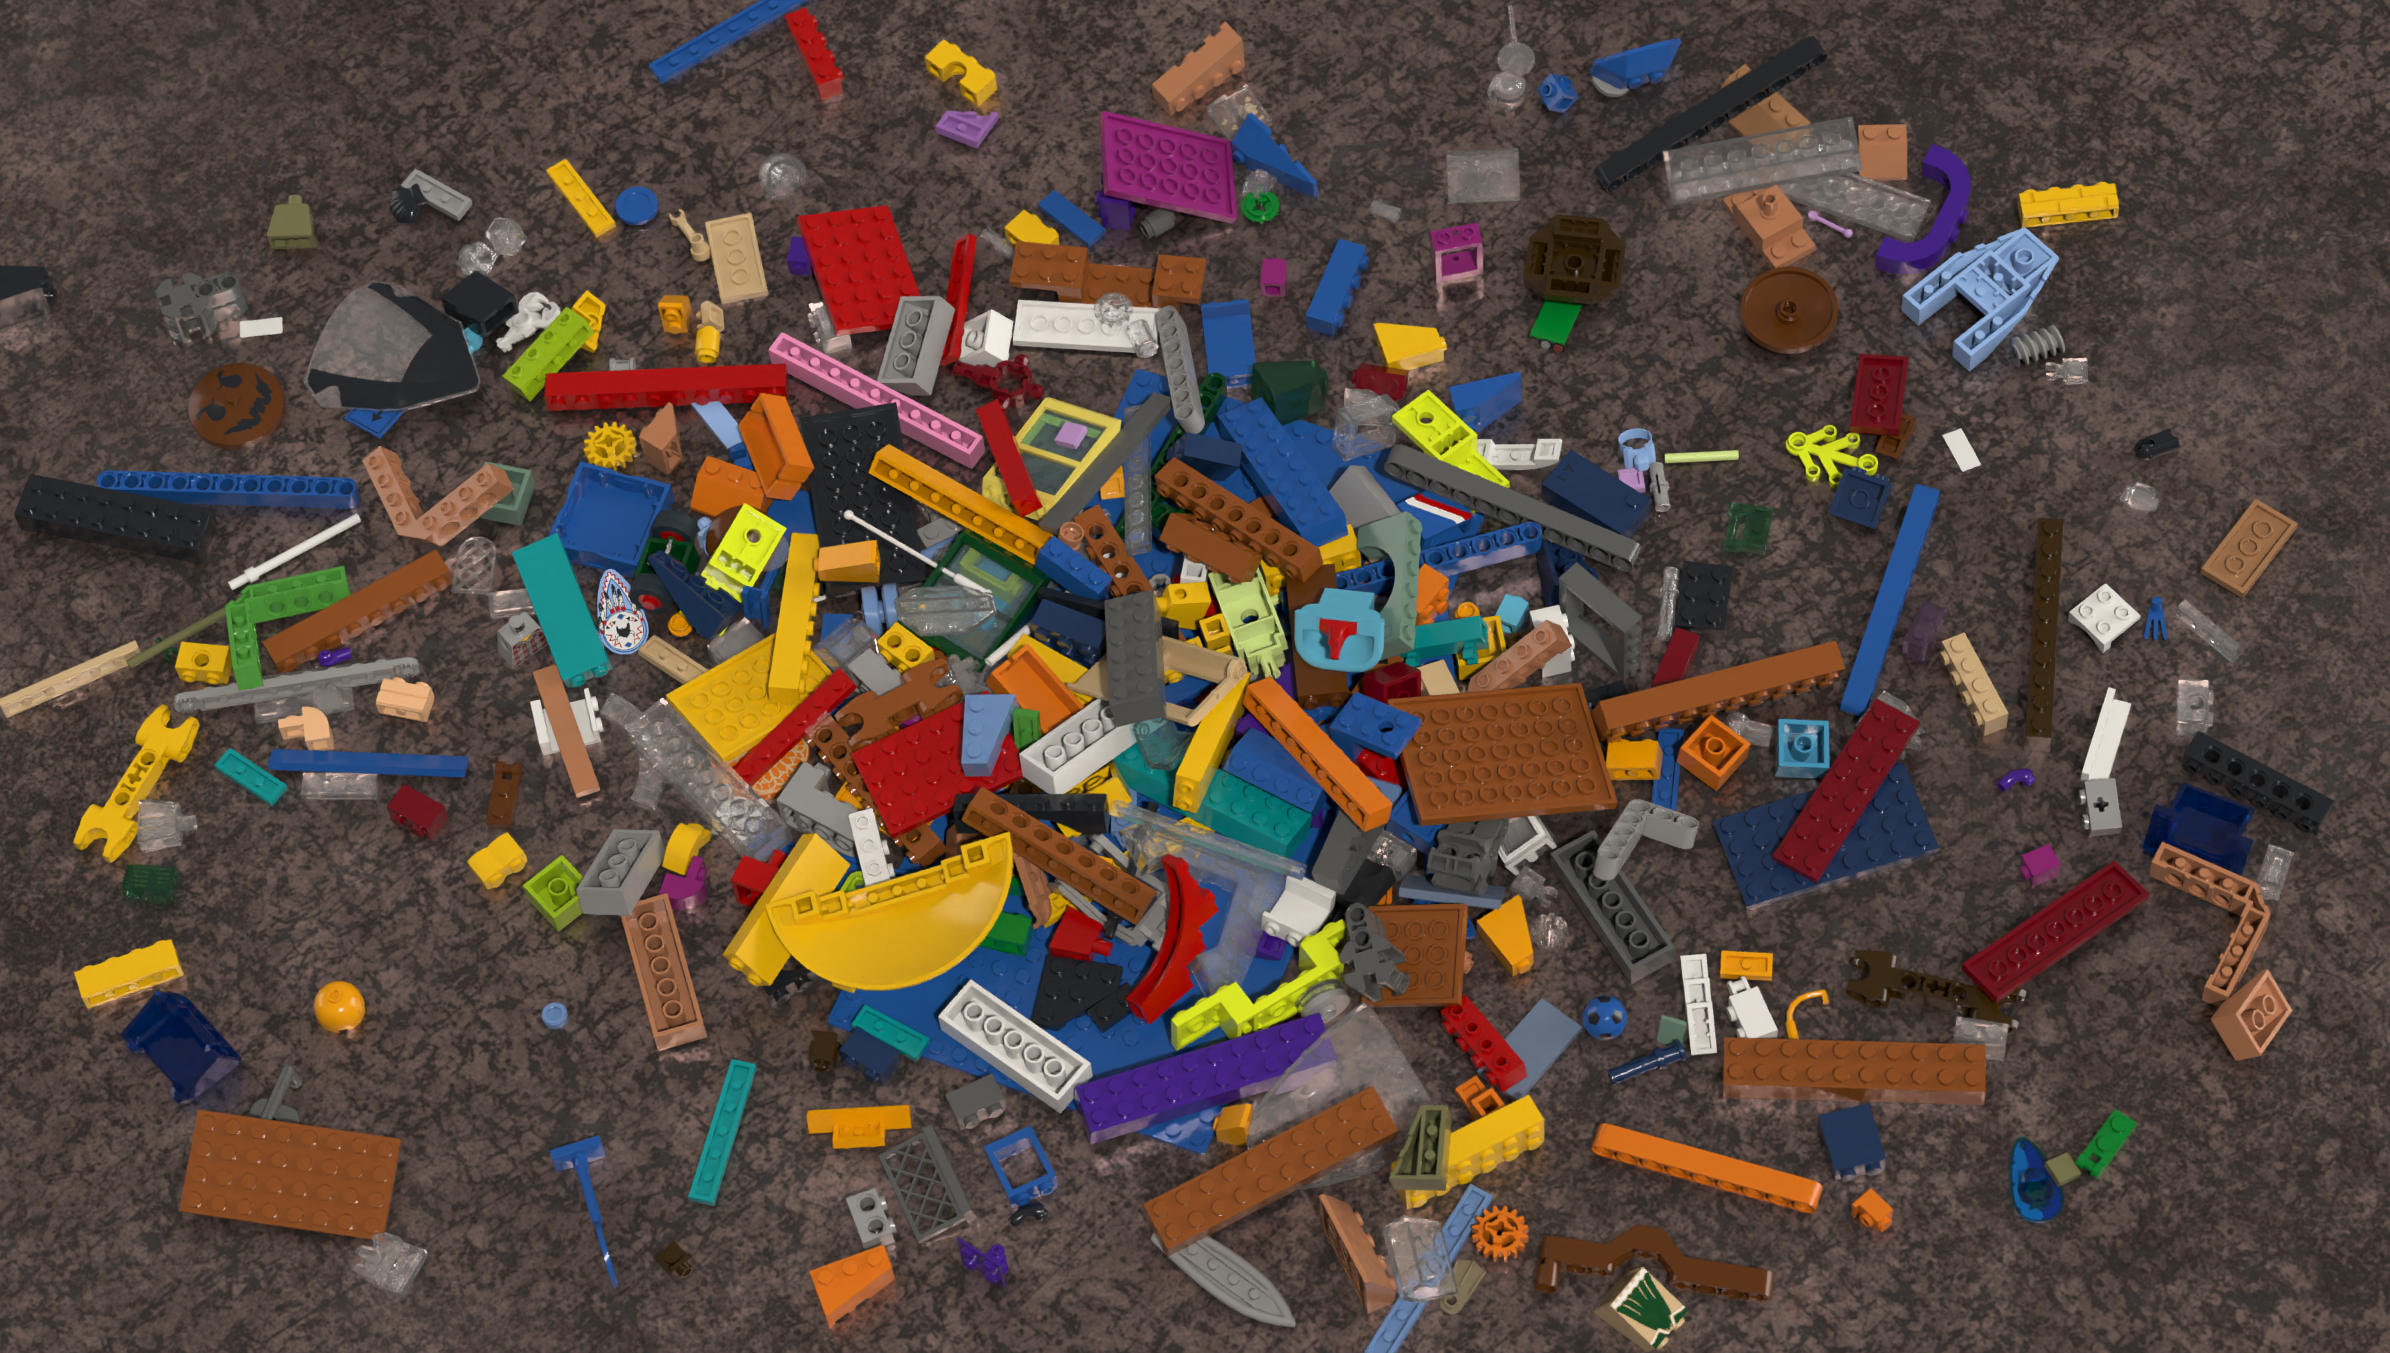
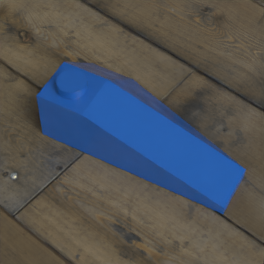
M1253 113L1248 114L1231 142L1233 159L1238 164H1243L1247 169L1313 198L1317 197L1318 188L1316 180L1299 161L1295 160L1293 162L1283 143L1278 146L1270 137L1273 132Z

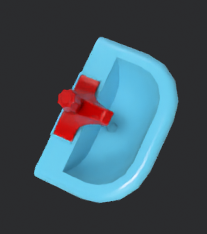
M1325 588L1318 604H1308L1303 606L1302 609L1295 610L1294 641L1296 651L1301 658L1311 666L1324 670L1355 673L1365 672L1375 667L1381 660L1384 650L1385 620L1381 618L1379 612L1374 610L1375 593Z

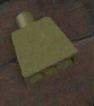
M290 195L288 197V204H278L275 206L267 232L271 249L316 248L313 216L309 205L302 204L301 196Z

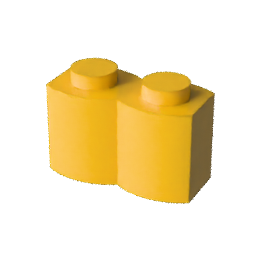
M507 832L492 841L488 847L475 853L467 863L473 874L489 890L499 887L507 875L520 872L528 860L524 851Z

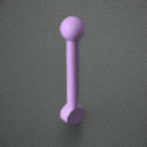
M1816 211L1808 213L1810 221L1817 220L1843 233L1846 238H1850L1853 234L1851 229H1844L1819 217Z

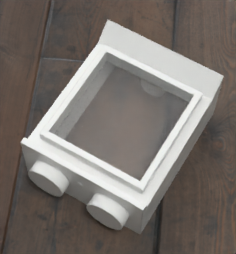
M1539 816L1509 818L1508 830L1498 854L1505 863V867L1514 875H1518L1520 872L1516 864L1525 858L1529 862L1537 860L1538 855L1535 851L1545 844L1552 849L1557 846Z

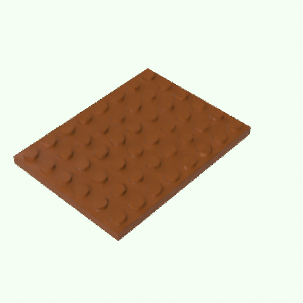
M1581 683L1387 699V705L1421 718L1422 725L1400 753L1420 826L1616 809L1617 798Z

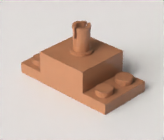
M1761 178L1723 199L1722 205L1772 269L1787 267L1816 251L1815 243L1803 229V217L1777 184L1770 187L1764 178Z

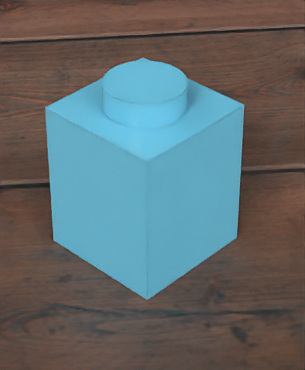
M1505 594L1495 616L1500 615L1504 634L1517 638L1529 615V602L1520 596Z

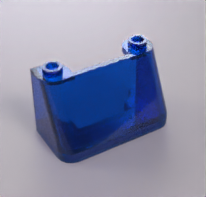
M158 989L120 1034L126 1041L125 1045L129 1050L134 1053H138V1051L146 1053L173 1083L170 1086V1091L172 1092L170 1095L179 1104H190L235 1069L242 1060L234 1048L187 997L170 991Z

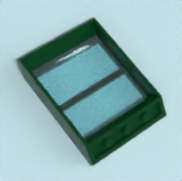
M966 529L956 539L902 614L898 623L912 634L924 639L925 643L929 646L939 648L949 658L962 662L973 672L980 673L989 668L985 663V659L1012 637L1037 602V591L1041 586L1047 587L1052 579L1030 562L976 532ZM946 568L954 574L959 573L983 588L991 590L992 595L990 599L985 602L978 595L955 583L953 578L942 572V569Z

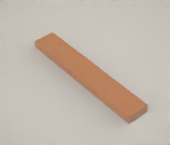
M556 664L533 671V676L576 798L600 791Z

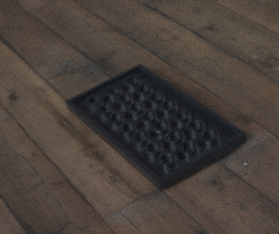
M897 403L800 418L803 441L814 466L812 473L809 475L820 548L877 540L881 559L879 583L825 581L828 599L861 594L862 587L874 586L879 591L883 584L896 582L897 587L925 583L922 560L852 519L847 520L844 518V512L851 510L856 517L921 554L912 497L869 474L876 452L888 444L904 452Z

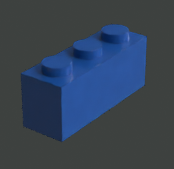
M1054 535L1039 551L1035 563L1037 569L1075 595L1102 601L1109 593L1113 577Z

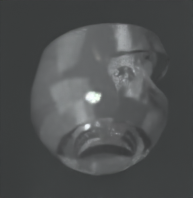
M1504 70L1497 73L1492 78L1487 90L1491 103L1501 111L1517 109L1526 99L1528 91L1527 81L1512 70Z

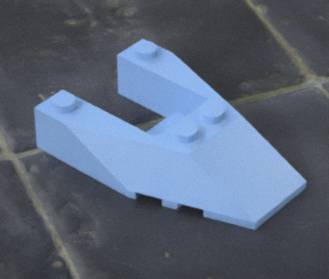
M2024 227L1998 237L1997 241L1986 245L1982 243L1975 246L1973 250L1963 254L1961 252L1954 254L1903 295L1901 311L1919 326L1959 293L1967 298L1986 316L1954 340L1952 357L1968 371H1971L1991 354L2024 317L2059 261V257Z

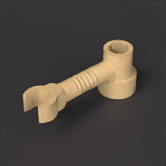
M679 209L681 216L678 218H674L669 214L672 225L680 228L690 241V251L693 259L699 262L707 260L711 255L709 245L705 242L703 235L695 233L687 223L684 211Z

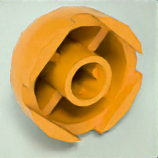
M332 981L325 984L317 992L314 998V1013L318 1023L325 1030L340 1033L339 1030L347 1029L349 1031L354 1029L362 1021L365 1015V1002L361 992L353 984L346 981Z

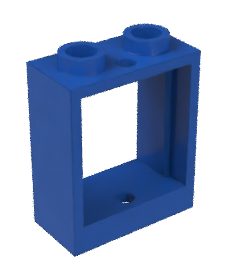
M1031 1125L984 1146L986 1158L1011 1208L1028 1204L1031 1199L1040 1195H1048L1058 1187L1057 1176ZM1033 1147L1046 1175L1012 1190L999 1161Z

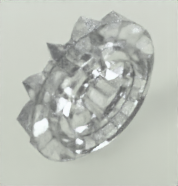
M1111 292L1101 296L1096 301L1094 313L1101 325L1107 324L1110 328L1113 325L1121 327L1123 322L1129 321L1131 314H1133V307L1127 296ZM1110 305L1117 310V315H1113L1110 312Z

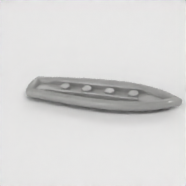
M1153 1232L1150 1240L1165 1254ZM1210 1236L1168 1256L1200 1286L1239 1313L1260 1322L1276 1326H1296L1295 1319L1287 1302L1275 1285L1255 1266Z

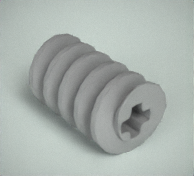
M2053 325L2048 326L2046 329L2040 328L2037 332L2030 331L2028 335L2026 333L2021 334L2019 338L2017 336L2012 337L2010 340V353L2016 367H2020L2021 359L2025 365H2028L2030 356L2034 362L2038 361V354L2043 359H2047V351L2052 356H2056V348L2062 354L2065 352L2062 336Z

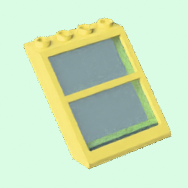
M1046 397L1015 436L1043 505L1042 508L1025 517L1037 521L1043 519L1119 433L1121 427L1120 419L1050 397ZM1065 422L1085 425L1088 429L1077 450L1057 446L1054 441ZM995 462L983 477L981 495L1005 509L1019 514L1011 501L998 465Z

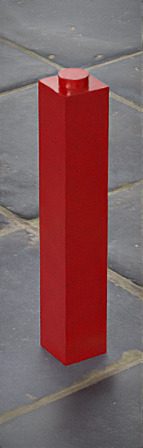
M998 399L975 409L1011 501L1020 517H1024L1042 508L1043 505L1007 415Z

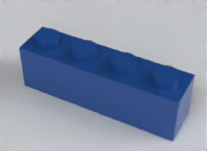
M1339 238L1306 313V327L1308 329L1334 336L1337 328L1342 327L1344 322L1343 313L1345 309L1350 308L1353 300V290L1359 288L1361 282L1360 274L1362 270L1367 269L1369 264L1366 246Z

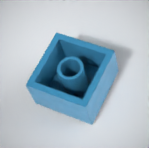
M1778 719L1774 729L1775 777L1823 779L1830 768L1829 721Z

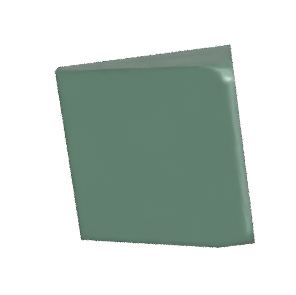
M1662 1015L1657 1042L1668 1046L1673 1044L1674 1040L1679 1039L1683 1045L1687 1032V1022Z

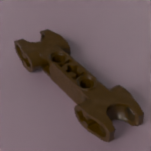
M1855 950L1850 953L1849 963L1868 974V978L1863 981L1843 982L1841 994L1865 1006L1885 1009L1889 1006L1891 998L1914 1005L1969 1016L1967 1025L1970 1029L1989 1035L2017 1034L2019 1022L2002 1014L1999 1007L2004 1004L2024 1003L2026 991L2022 988H2018L1998 1003H1995L1978 985H1968L1958 981L1899 969L1900 959L1893 954ZM1910 984L1914 988L1906 989L1903 985ZM1961 996L1964 998V1000L1958 1001L1955 1000L1953 997Z

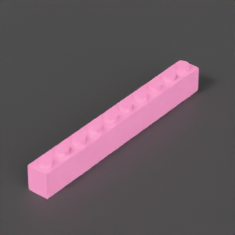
M783 332L768 349L771 364L786 363L788 374L855 409L896 402L901 433L970 469L974 468L985 453L983 436Z

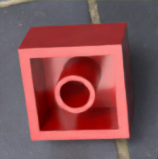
M774 849L767 863L743 855L731 879L736 902L753 909L787 859V855L780 850Z

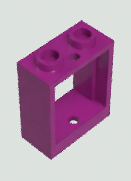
M1478 223L1430 232L1431 263L1436 283L1483 274V242ZM1473 247H1474V250H1469V251H1464V252H1459V253H1454V254H1448V255H1443V256H1441L1442 253H1447V252H1452V251H1458V250H1463V249H1468V248H1473Z

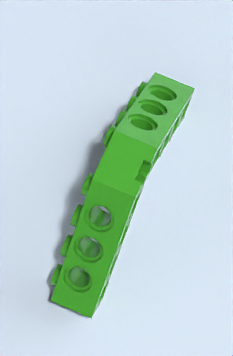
M344 566L248 585L241 591V597L236 601L231 600L225 606L232 666L239 691L264 686L255 623L319 611L351 595Z

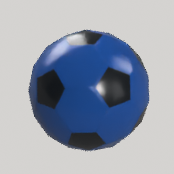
M1596 996L1583 1008L1582 1025L1585 1031L1596 1040H1613L1626 1028L1627 1011L1624 1005L1613 996Z

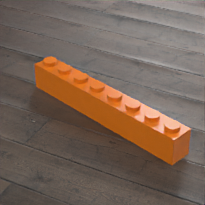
M1271 676L1247 685L1242 704L1363 832L1388 823L1393 806L1390 800L1382 794L1374 783L1362 773L1358 766L1344 754L1342 749L1321 730L1313 719L1300 708L1297 702Z

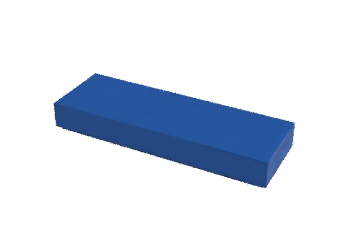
M1053 190L1038 203L1039 210L1088 248H1091L1106 234L1105 228L1056 190Z

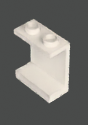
M589 688L584 689L586 699L570 702L585 746L601 742L599 733L604 732L601 718H596L595 711H599L596 696L591 697ZM531 701L538 741L543 756L560 752L546 710L542 708L541 701Z
M1291 871L1286 878L1285 891L1270 913L1264 911L1262 914L1261 929L1271 936H1277L1287 941L1292 946L1300 947V943L1305 937L1317 934L1335 906L1336 892Z

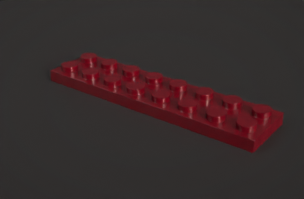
M1876 698L1774 853L1773 861L1817 884L1918 730L1920 721Z
M2114 860L1962 963L1961 970L1995 1003H1998L2147 901L2149 893Z

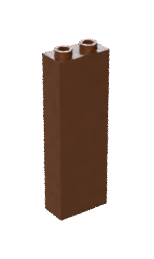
M1335 564L1321 565L1304 583L1296 578H1290L1285 573L1298 705L1301 709L1308 710L1318 707H1340L1346 705L1349 701L1346 672L1324 670L1311 666L1296 651L1294 641L1295 610L1302 609L1303 606L1308 604H1318L1325 588L1337 589Z

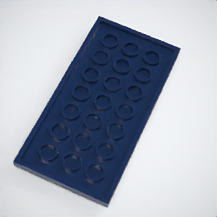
M1904 763L1893 766L1817 884L1773 861L1774 853L1816 789L1713 820V829L1746 911L1938 853V843Z

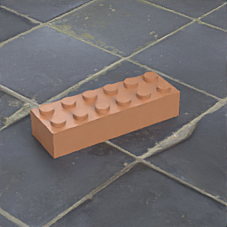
M665 893L640 900L630 916H621L657 1049L661 1051L707 1038L668 894Z

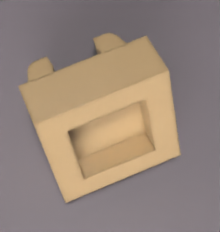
M708 300L701 303V310L696 314V318L700 319L702 323L698 324L697 328L701 329L704 326H712L719 332L725 330L723 309Z

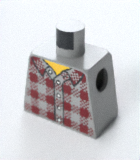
M527 612L513 615L509 622L497 632L498 653L512 669L548 644L544 632Z

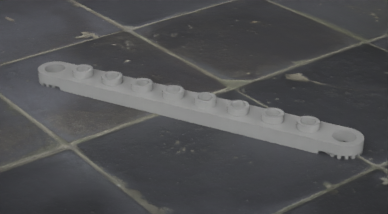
M412 657L392 660L381 659L373 663H355L341 668L330 667L316 672L305 671L297 675H280L277 678L263 679L264 686L239 691L237 683L221 687H206L202 690L177 694L173 699L174 709L178 712L182 711V713H185L187 711L189 713V711L194 712L197 709L204 711L381 683L384 678L391 680L394 677L405 678L407 676L409 678V676L414 677V675L419 674V661Z

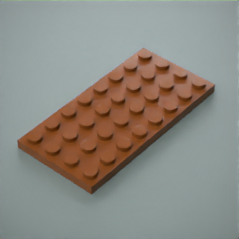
M198 1109L179 1211L181 1213L384 1242L402 1140L399 1138Z

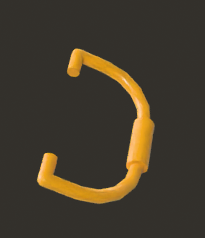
M1825 989L1804 993L1797 996L1790 1003L1786 1012L1785 1022L1788 1039H1799L1795 1021H1793L1795 1007L1804 1000L1819 996L1822 997L1823 1004H1829Z

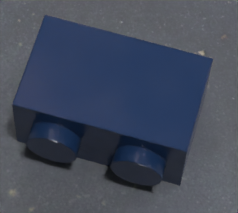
M858 1026L840 1048L842 1063L850 1070L857 1069L863 1073V1076L872 1083L878 1082L883 1086L901 1064L899 1051Z

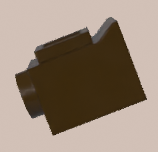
M812 1030L814 1040H811L808 1053L809 1062L813 1066L812 1069L819 1073L835 1072L840 1042H837L838 1034Z

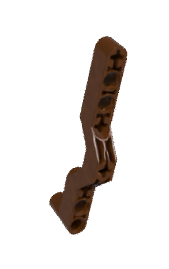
M1635 1225L1608 1244L1558 1236L1543 1237L1539 1262L1542 1265L1537 1267L1534 1288L1537 1291L1550 1294L1555 1293L1558 1290L1561 1271L1610 1278L1613 1277L1617 1267L1631 1258L1659 1262L1670 1276L1669 1285L1672 1288L1745 1301L1768 1303L1771 1301L1775 1275L1765 1269L1685 1257L1664 1229Z

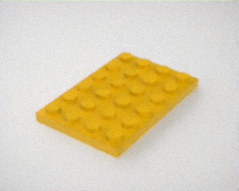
M777 632L668 693L666 701L722 764H725L755 747L833 674L812 650L811 655H806V660H809L808 675H803V680H806L805 695L800 694L799 704L769 702L768 685Z

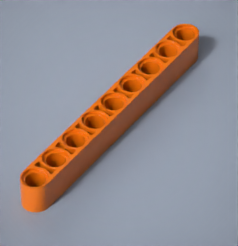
M1606 1123L1599 1124L1591 1147L1595 1154L1605 1158L1804 1213H1815L1823 1189L1820 1183L1811 1179Z

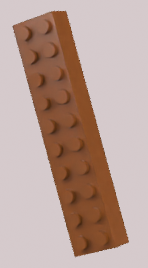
M1832 641L1599 701L1590 714L1599 742L1607 740V743L1610 744L1620 741L1622 736L1629 734L1631 737H1638L1645 734V730L1654 728L1655 731H1661L1668 728L1669 724L1678 722V725H1684L1692 722V718L1701 716L1702 719H1707L1710 715L1715 716L1718 711L1734 712L1740 709L1741 705L1757 706L1762 704L1764 699L1780 700L1787 697L1788 693L1803 694L1810 691L1811 687L1818 685L1820 689L1832 686L1833 682L1840 678L1839 675L1845 670V666L1837 641Z
M1724 1037L1723 1098L1984 1105L1986 1094L1985 1045Z
M1371 1086L1143 1204L1142 1212L1168 1257L1396 1139L1398 1129L1374 1086Z

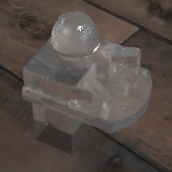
M951 654L948 657V662L951 666L947 674L951 682L959 685L964 695L963 697H965V695H969L975 690L976 686L969 674L974 673L980 667V663L978 660L974 661L971 656L960 661L958 655Z

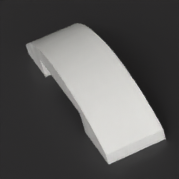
M1477 439V452L1495 469L1529 470L1553 465L1559 460L1562 439H1538L1537 444H1494L1492 439Z

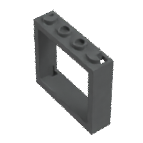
M1576 562L1559 577V607L1561 614L1566 613L1569 624V628H1567L1568 635L1572 634L1573 639L1621 680L1625 681L1629 676H1635L1636 671L1641 667L1642 616ZM1584 603L1619 631V644L1584 616Z

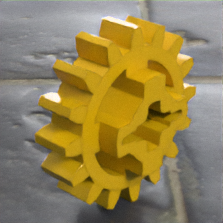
M604 422V428L600 429L598 426H595V433L588 432L589 439L584 440L585 456L589 464L594 463L597 466L613 468L617 472V466L626 468L625 462L633 461L632 455L637 453L635 447L637 446L636 439L633 436L632 430L627 431L626 425L623 424L618 428L617 422H613L612 426H608L607 422Z

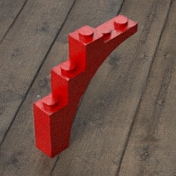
M1169 853L1161 859L1167 875L1170 893L1166 933L1151 968L1139 985L1125 998L1134 1016L1148 1024L1154 1022L1194 986L1189 977L1191 975L1190 971L1186 966L1206 949L1202 940L1203 934L1198 928L1219 911L1215 903L1216 898L1214 894L1207 888L1199 887L1196 880L1191 877L1188 871V863L1183 858H1177Z

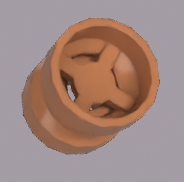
M1066 522L1061 526L1057 538L1078 553L1084 536V529L1078 523Z

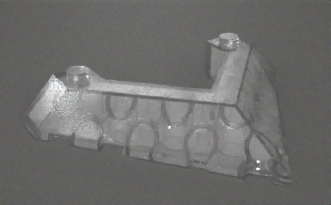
M1142 821L1119 831L1118 833L1141 876L1163 868L1161 859L1169 853L1177 858H1183L1188 863V871L1194 879L1204 883H1213L1221 886V889L1231 892L1214 947L1195 956L1189 967L1206 998L1214 995L1224 985L1229 986L1237 982L1241 987L1264 932L1261 929L1262 914L1264 911L1268 913L1272 911L1285 890L1287 876L1291 871L1293 872L1297 862L1288 860L1285 865H1282L1257 851Z

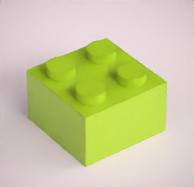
M563 855L523 885L527 899L558 932L583 913L576 889L584 877Z

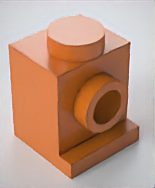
M1872 1188L1852 1204L1851 1215L1854 1218L1859 1215L1862 1224L1867 1228L1871 1227L1876 1233L1879 1230L1881 1232L1885 1231L1892 1223L1893 1209Z

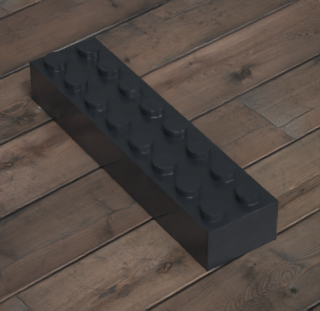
M29 474L14 513L16 521L22 530L197 564H203L218 525L211 508Z

